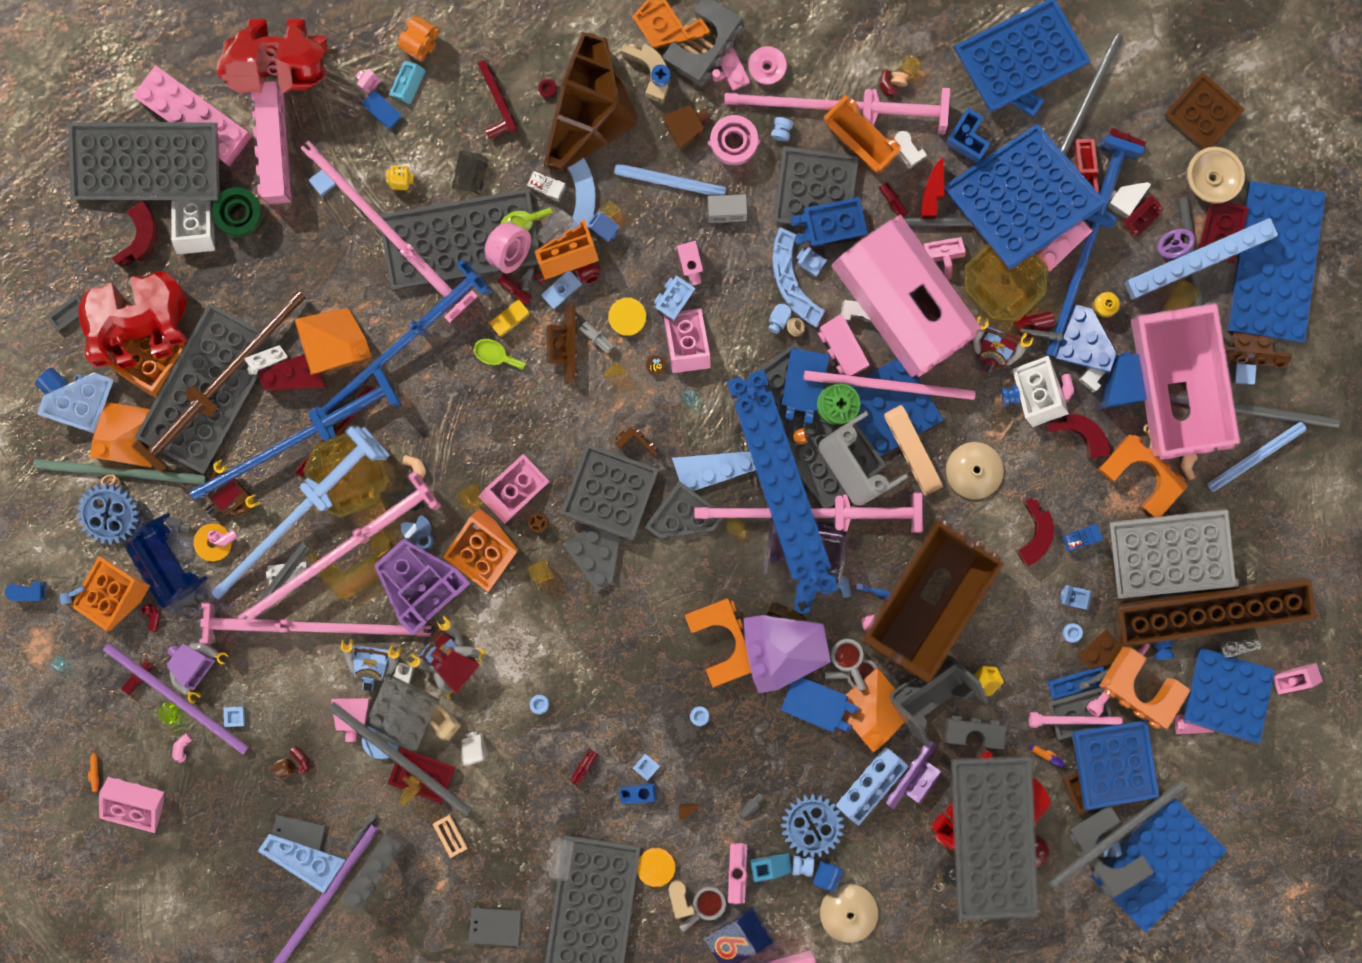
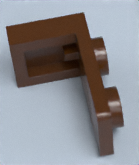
M630 427L626 432L622 430L615 438L617 440L615 445L620 450L635 437L655 457L658 456L656 452L658 448L651 441L647 443L643 439L645 435L637 427L635 429Z

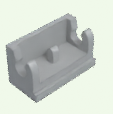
M746 194L708 196L709 223L747 221Z

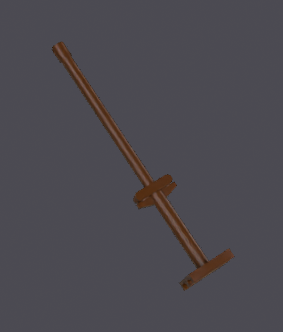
M297 291L203 393L194 386L190 387L189 391L186 390L184 394L191 404L150 448L146 447L140 440H137L131 447L159 472H162L168 465L158 457L159 454L199 412L210 417L214 416L212 412L217 411V406L210 401L213 395L245 362L244 358L251 356L306 297L300 291Z

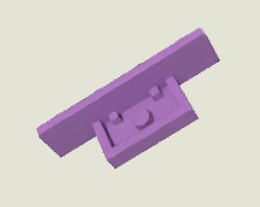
M930 741L929 746L926 747L924 745L918 759L913 760L908 773L900 778L896 790H893L888 795V801L886 802L888 806L894 809L904 794L911 797L917 803H922L942 774L941 771L928 763V760L938 748V745Z

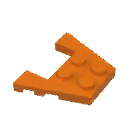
M646 0L633 16L634 22L653 49L670 46L672 42L678 44L711 34L702 18L684 28L666 0Z

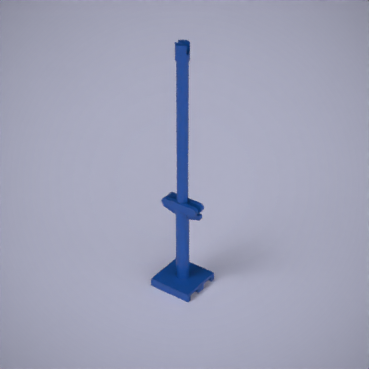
M1107 135L1100 142V149L1113 153L1099 194L1105 200L1106 206L1084 220L1091 223L1090 227L1093 231L1086 237L1054 331L1056 334H1064L1099 227L1110 229L1114 226V222H1116L1117 218L1107 212L1106 209L1123 159L1127 157L1135 160L1142 155L1144 146ZM1051 340L1046 355L1056 358L1061 341Z
M461 260L456 264L467 278L419 321H413L409 325L410 330L325 404L321 410L326 415H329L373 376V371L382 368L416 336L426 334L428 332L427 328L474 286L483 295L489 296L494 292L493 288L488 287L483 281L484 278L481 274L471 267L472 264L469 261Z
M380 368L373 371L380 387L329 415H326L318 406L315 407V410H310L309 416L314 423L313 425L209 482L190 490L191 497L196 501L207 495L208 492L318 432L325 442H329L331 439L334 440L336 437L333 425L384 397L388 398L391 406L395 409L401 407L402 404L385 373Z

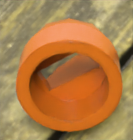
M804 428L794 433L793 440L799 445L808 443L807 433Z

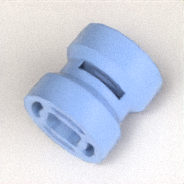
M776 117L774 121L775 129L772 130L771 137L779 141L788 142L790 139L789 131L792 129L794 122L786 118Z
M794 856L792 875L799 876L800 874H805L807 877H812L814 858L807 857L805 859L800 856Z

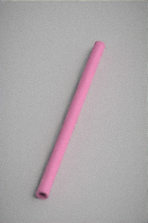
M804 371L803 380L832 384L842 383L849 386L970 400L975 399V390Z

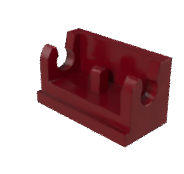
M1151 195L1120 225L1135 239L1163 213L1164 209Z

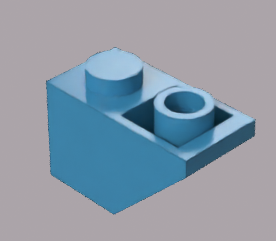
M789 853L751 859L754 882L774 879L792 873Z

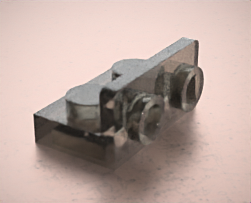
M460 151L452 189L480 195L484 186L485 172L488 168V158L479 153Z

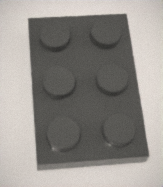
M1099 687L1049 701L1047 706L1050 716L1096 717L1086 707L1091 701L1098 699L1104 692V689ZM1108 701L1104 703V711L1099 717H1112ZM1053 724L1057 740L1073 736L1072 732L1111 725Z

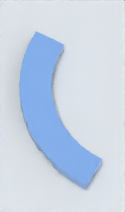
M584 158L568 168L575 184L576 206L572 220L565 231L568 229L573 230L580 225L579 222L583 219L586 225H588L594 216L595 187L590 169Z
M780 227L773 249V270L777 286L792 311L802 320L817 328L825 310L814 304L801 291L792 267V252L796 234Z

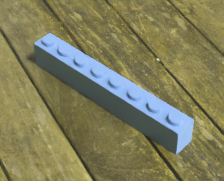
M1266 219L1129 279L1124 283L1131 300H1134L1278 236L1271 219Z

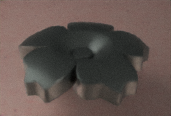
M953 863L952 867L947 864L944 866V873L946 874L942 878L944 882H951L954 887L956 886V864Z

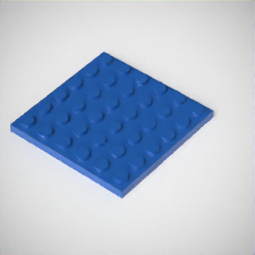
M1038 124L944 185L946 194L1009 270L1106 206L1105 200Z

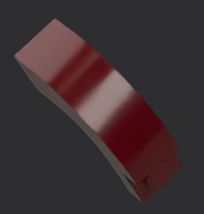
M144 201L139 202L127 211L135 224L136 235L133 242L127 248L112 257L115 264L120 267L128 266L133 262L134 258L139 262L144 261L156 244L158 235L156 218L148 204Z
M1067 414L1063 416L1064 422L1061 419H1054L1050 421V424L1045 425L1046 433L1072 431L1080 435L1086 445L1087 459L1110 456L1109 444L1105 433L1094 421L1085 416Z
M1032 497L1023 501V504L1033 519L1035 526L1034 535L1027 544L1015 550L1025 567L1034 564L1046 554L1054 535V524L1049 510L1041 513L1042 507L1040 503Z

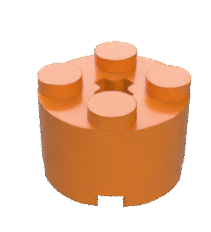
M415 15L406 24L408 29L406 32L402 31L397 46L405 53L422 62L428 52L432 53L435 49L436 43L434 41L440 33V28Z

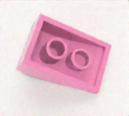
M701 308L680 311L674 321L664 314L672 373L710 368V352Z
M523 454L488 485L478 497L506 524L550 481Z

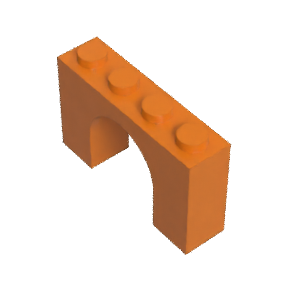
M1129 434L1096 470L1107 480L1113 482L1133 462H1142L1149 465L1155 472L1157 483L1153 493L1139 508L1150 518L1160 517L1188 487L1185 483L1186 479L1179 473L1175 474L1170 470L1172 467L1166 461H1160L1157 457H1153L1152 449L1143 446V441L1138 436Z
M728 598L685 615L691 633L712 625H721L728 628L735 637L736 646L732 656L724 662L706 668L712 687L751 673L745 637L743 638L741 630L744 628L741 620H736L734 612L737 610L734 602H729Z
M1122 647L1099 686L1105 690L1104 693L1109 697L1119 699L1120 705L1127 709L1132 708L1136 716L1149 720L1148 724L1153 728L1168 729L1191 690L1176 679L1167 678L1155 698L1149 702L1142 703L1135 695L1134 680L1146 658L1132 648Z

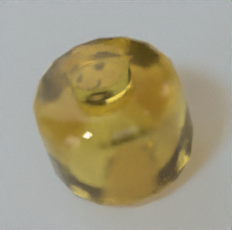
M730 518L726 524L728 533L733 536L742 534L745 530L744 520L741 518Z

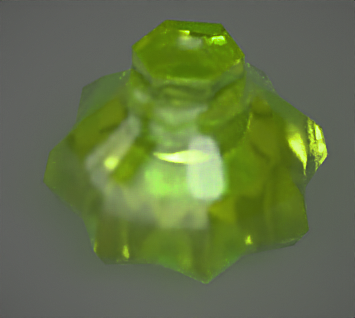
M165 702L157 710L158 719L162 725H172L178 719L177 714L179 710L174 703Z

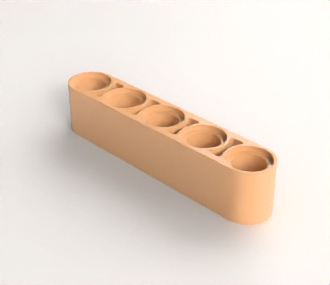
M902 405L885 413V420L923 494L927 496L942 488L943 485Z

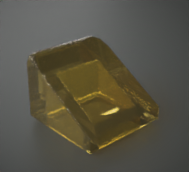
M615 362L603 373L605 379L625 375L627 372L618 362Z
M477 483L456 493L464 510L483 502L478 497L481 491Z

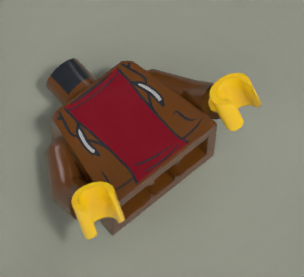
M222 460L217 461L214 464V471L210 480L225 473L224 471L229 468V465L226 464L222 467ZM234 478L207 494V497L213 503L205 511L212 518L220 511L225 516L246 515L255 506L260 505V501L255 503L254 497L256 495L251 496L240 482Z

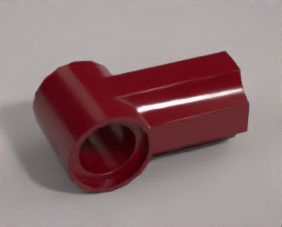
M1051 311L1029 317L1021 314L1015 318L1013 325L1023 336L1024 333L1020 332V329L1037 331L1051 329L1055 326V319ZM1027 334L1025 338H1031L1034 335Z

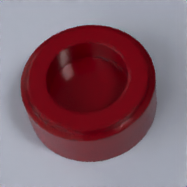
M551 79L542 80L538 86L539 94L545 99L555 97L557 94L556 83Z

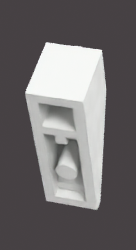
M477 731L465 734L466 738L462 739L463 764L467 765L485 759L488 756V751L483 734H477Z

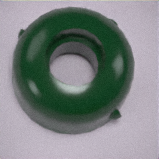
M232 187L226 189L219 194V200L213 202L212 215L215 223L231 237L251 235L259 228L262 220H264L263 208L259 199L245 188ZM237 205H244L246 207L245 217L239 221L232 220L230 216L232 209Z

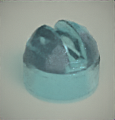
M689 389L681 394V399L685 405L692 406L697 401L698 394L694 393V390Z
M58 654L52 661L50 668L55 671H62L66 668L67 661Z

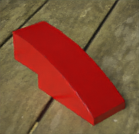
M1075 139V167L1099 194L1095 139Z
M944 158L938 160L926 182L921 199L920 218H935L937 216V200H942L944 197Z

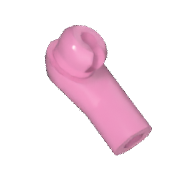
M1065 374L1061 377L1063 383L1061 390L1066 403L1074 393L1070 374Z

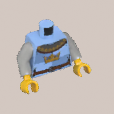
M350 639V645H346L344 640H342L341 650L344 651L345 661L354 677L363 679L362 690L373 691L375 680L383 681L384 678H388L396 669L399 654L402 650L401 647H399L398 651L393 650V645H391L389 650L364 646H354L352 648L354 642L352 639Z

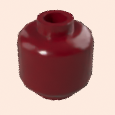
M598 261L574 269L578 279L586 284L596 282L601 274Z

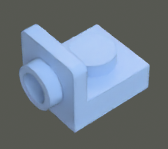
M809 246L806 250L802 248L797 256V259H799L797 265L815 277L827 261L812 251Z

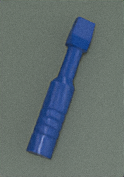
M857 583L856 590L874 593L876 596L886 598L889 591L879 588L873 589L863 584Z

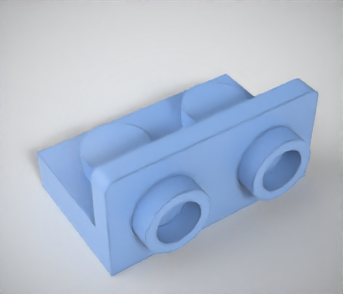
M677 275L674 279L670 277L664 286L667 288L663 295L660 293L653 302L656 304L654 309L659 310L673 321L695 290L693 286Z

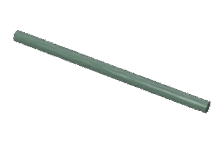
M34 459L33 468L115 475L118 477L202 485L207 482L206 475L159 472L156 470Z

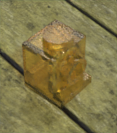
M546 560L527 567L536 585L553 578Z

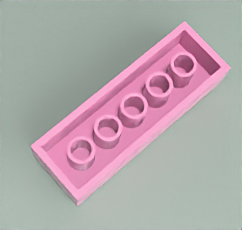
M156 65L133 95L140 103L167 122H217L219 160L229 167L252 137L245 129Z
M276 81L264 82L262 93L251 92V99L255 103V108H252V116L256 120V127L253 128V132L258 145L255 146V155L259 159V165H256L257 176H260V184L257 185L258 194L268 204L292 203L284 93L280 92V86Z

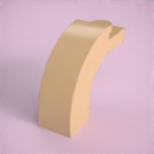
M623 44L621 56L643 64L649 70L650 75L656 65L662 64L666 66L662 57L652 47L644 44L642 50H639V47L636 45ZM650 78L645 92L646 97L664 104L669 83L664 87H658L653 84L652 78Z
M425 690L411 704L412 709L435 728L437 736L442 740L445 738L449 741L461 726L456 718Z

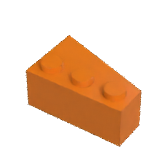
M584 219L573 230L568 229L565 231V235L558 240L554 238L535 251L544 279L599 261Z

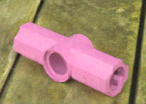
M730 843L728 903H745L747 844ZM734 869H741L743 875L735 878L732 875Z

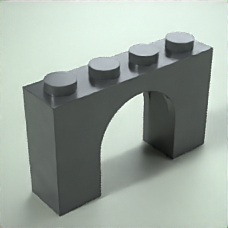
M701 0L694 12L698 19L702 18L704 23L717 31L718 37L715 45L705 53L694 54L672 42L662 57L667 66L701 87L711 79L715 67L721 64L726 51H730L734 44L733 41L744 30L742 17L713 0Z
M1108 806L1070 829L1069 832L1071 834L1069 838L1074 845L1078 844L1082 850L1079 852L1082 856L1096 845L1100 835L1115 827L1121 821L1112 807ZM1143 856L1119 869L1105 866L1098 857L1090 862L1092 866L1090 869L1095 879L1099 878L1103 883L1101 888L1106 896L1110 895L1112 898L1154 873Z
M392 829L386 832L342 902L359 912L367 904L376 889L375 886L391 861L397 856L407 838Z

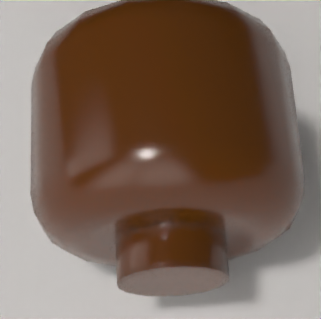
M284 758L274 763L273 773L279 779L293 776L295 768L290 759Z

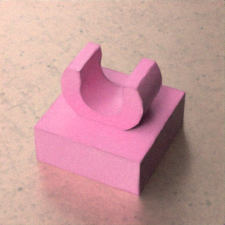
M369 69L365 74L359 71L355 76L359 79L357 85L368 95L381 82L379 77Z

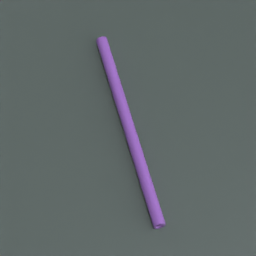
M108 643L104 647V652L241 754H244L249 748L113 645Z
M373 824L370 826L273 963L286 962L376 836L379 828Z

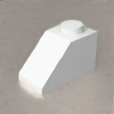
M1146 182L1124 186L1117 191L1113 190L1107 207L1126 219L1151 184Z

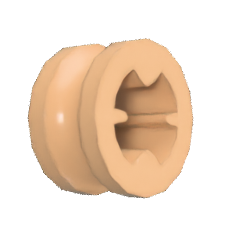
M901 72L892 73L893 79H891V84L907 86L908 82H906V79L909 78L908 74Z

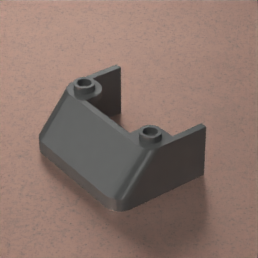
M949 655L945 657L930 683L924 682L915 675L890 694L891 703L902 720L926 747L930 744L924 733L928 726L924 716L954 695L959 700H966L975 694L984 704L988 703L981 682Z

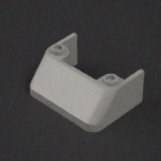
M867 412L845 424L819 443V452L850 501L857 506L866 504L908 477L907 474H904L890 484L882 475H874L868 479L847 446L852 444L857 436L852 425L868 415Z

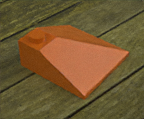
M349 308L295 319L311 375L361 364L371 358L366 338Z
M150 336L142 339H130L125 343V350L135 358L137 366L120 370L114 364L113 358V363L109 364L108 367L147 394L157 398L185 344L172 346L174 355L156 359L151 352Z
M105 402L93 436L90 457L152 468L153 465L131 447L138 440L134 437L150 409Z
M479 508L469 518L443 558L489 592L518 549L497 522Z
M98 556L82 585L85 587V590L76 595L71 607L109 632L141 603L150 585L105 558Z
M878 668L863 679L866 686L865 690L859 691L856 685L845 694L849 696L847 702L858 706L859 710L857 714L845 710L843 715L844 719L852 725L855 732L873 752L883 745L904 723L890 700V694L895 688Z

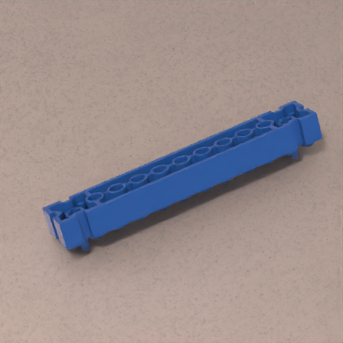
M764 369L750 373L749 379L744 381L742 376L727 381L731 399H737V402L734 403V408L792 580H798L799 586L795 589L800 603L815 599V593L820 591L822 596L836 592L838 587L834 576H828L827 570L830 569V564L772 392H766L765 388H768V381Z

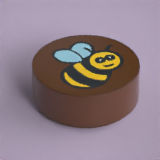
M652 356L647 360L646 368L650 374L660 375L665 370V361L660 356Z

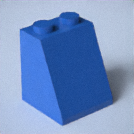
M1131 351L1118 355L1112 374H1108L1100 405L1101 409L1136 404L1147 400L1139 354L1133 355Z

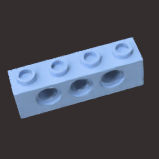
M885 747L870 766L865 769L859 779L853 783L852 787L836 804V807L859 826L909 766Z

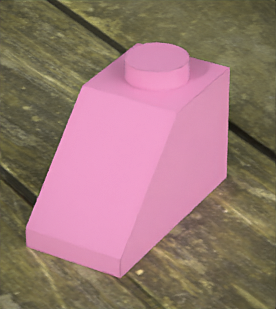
M1317 663L1297 667L1276 674L1273 677L1278 695L1311 688L1323 682Z

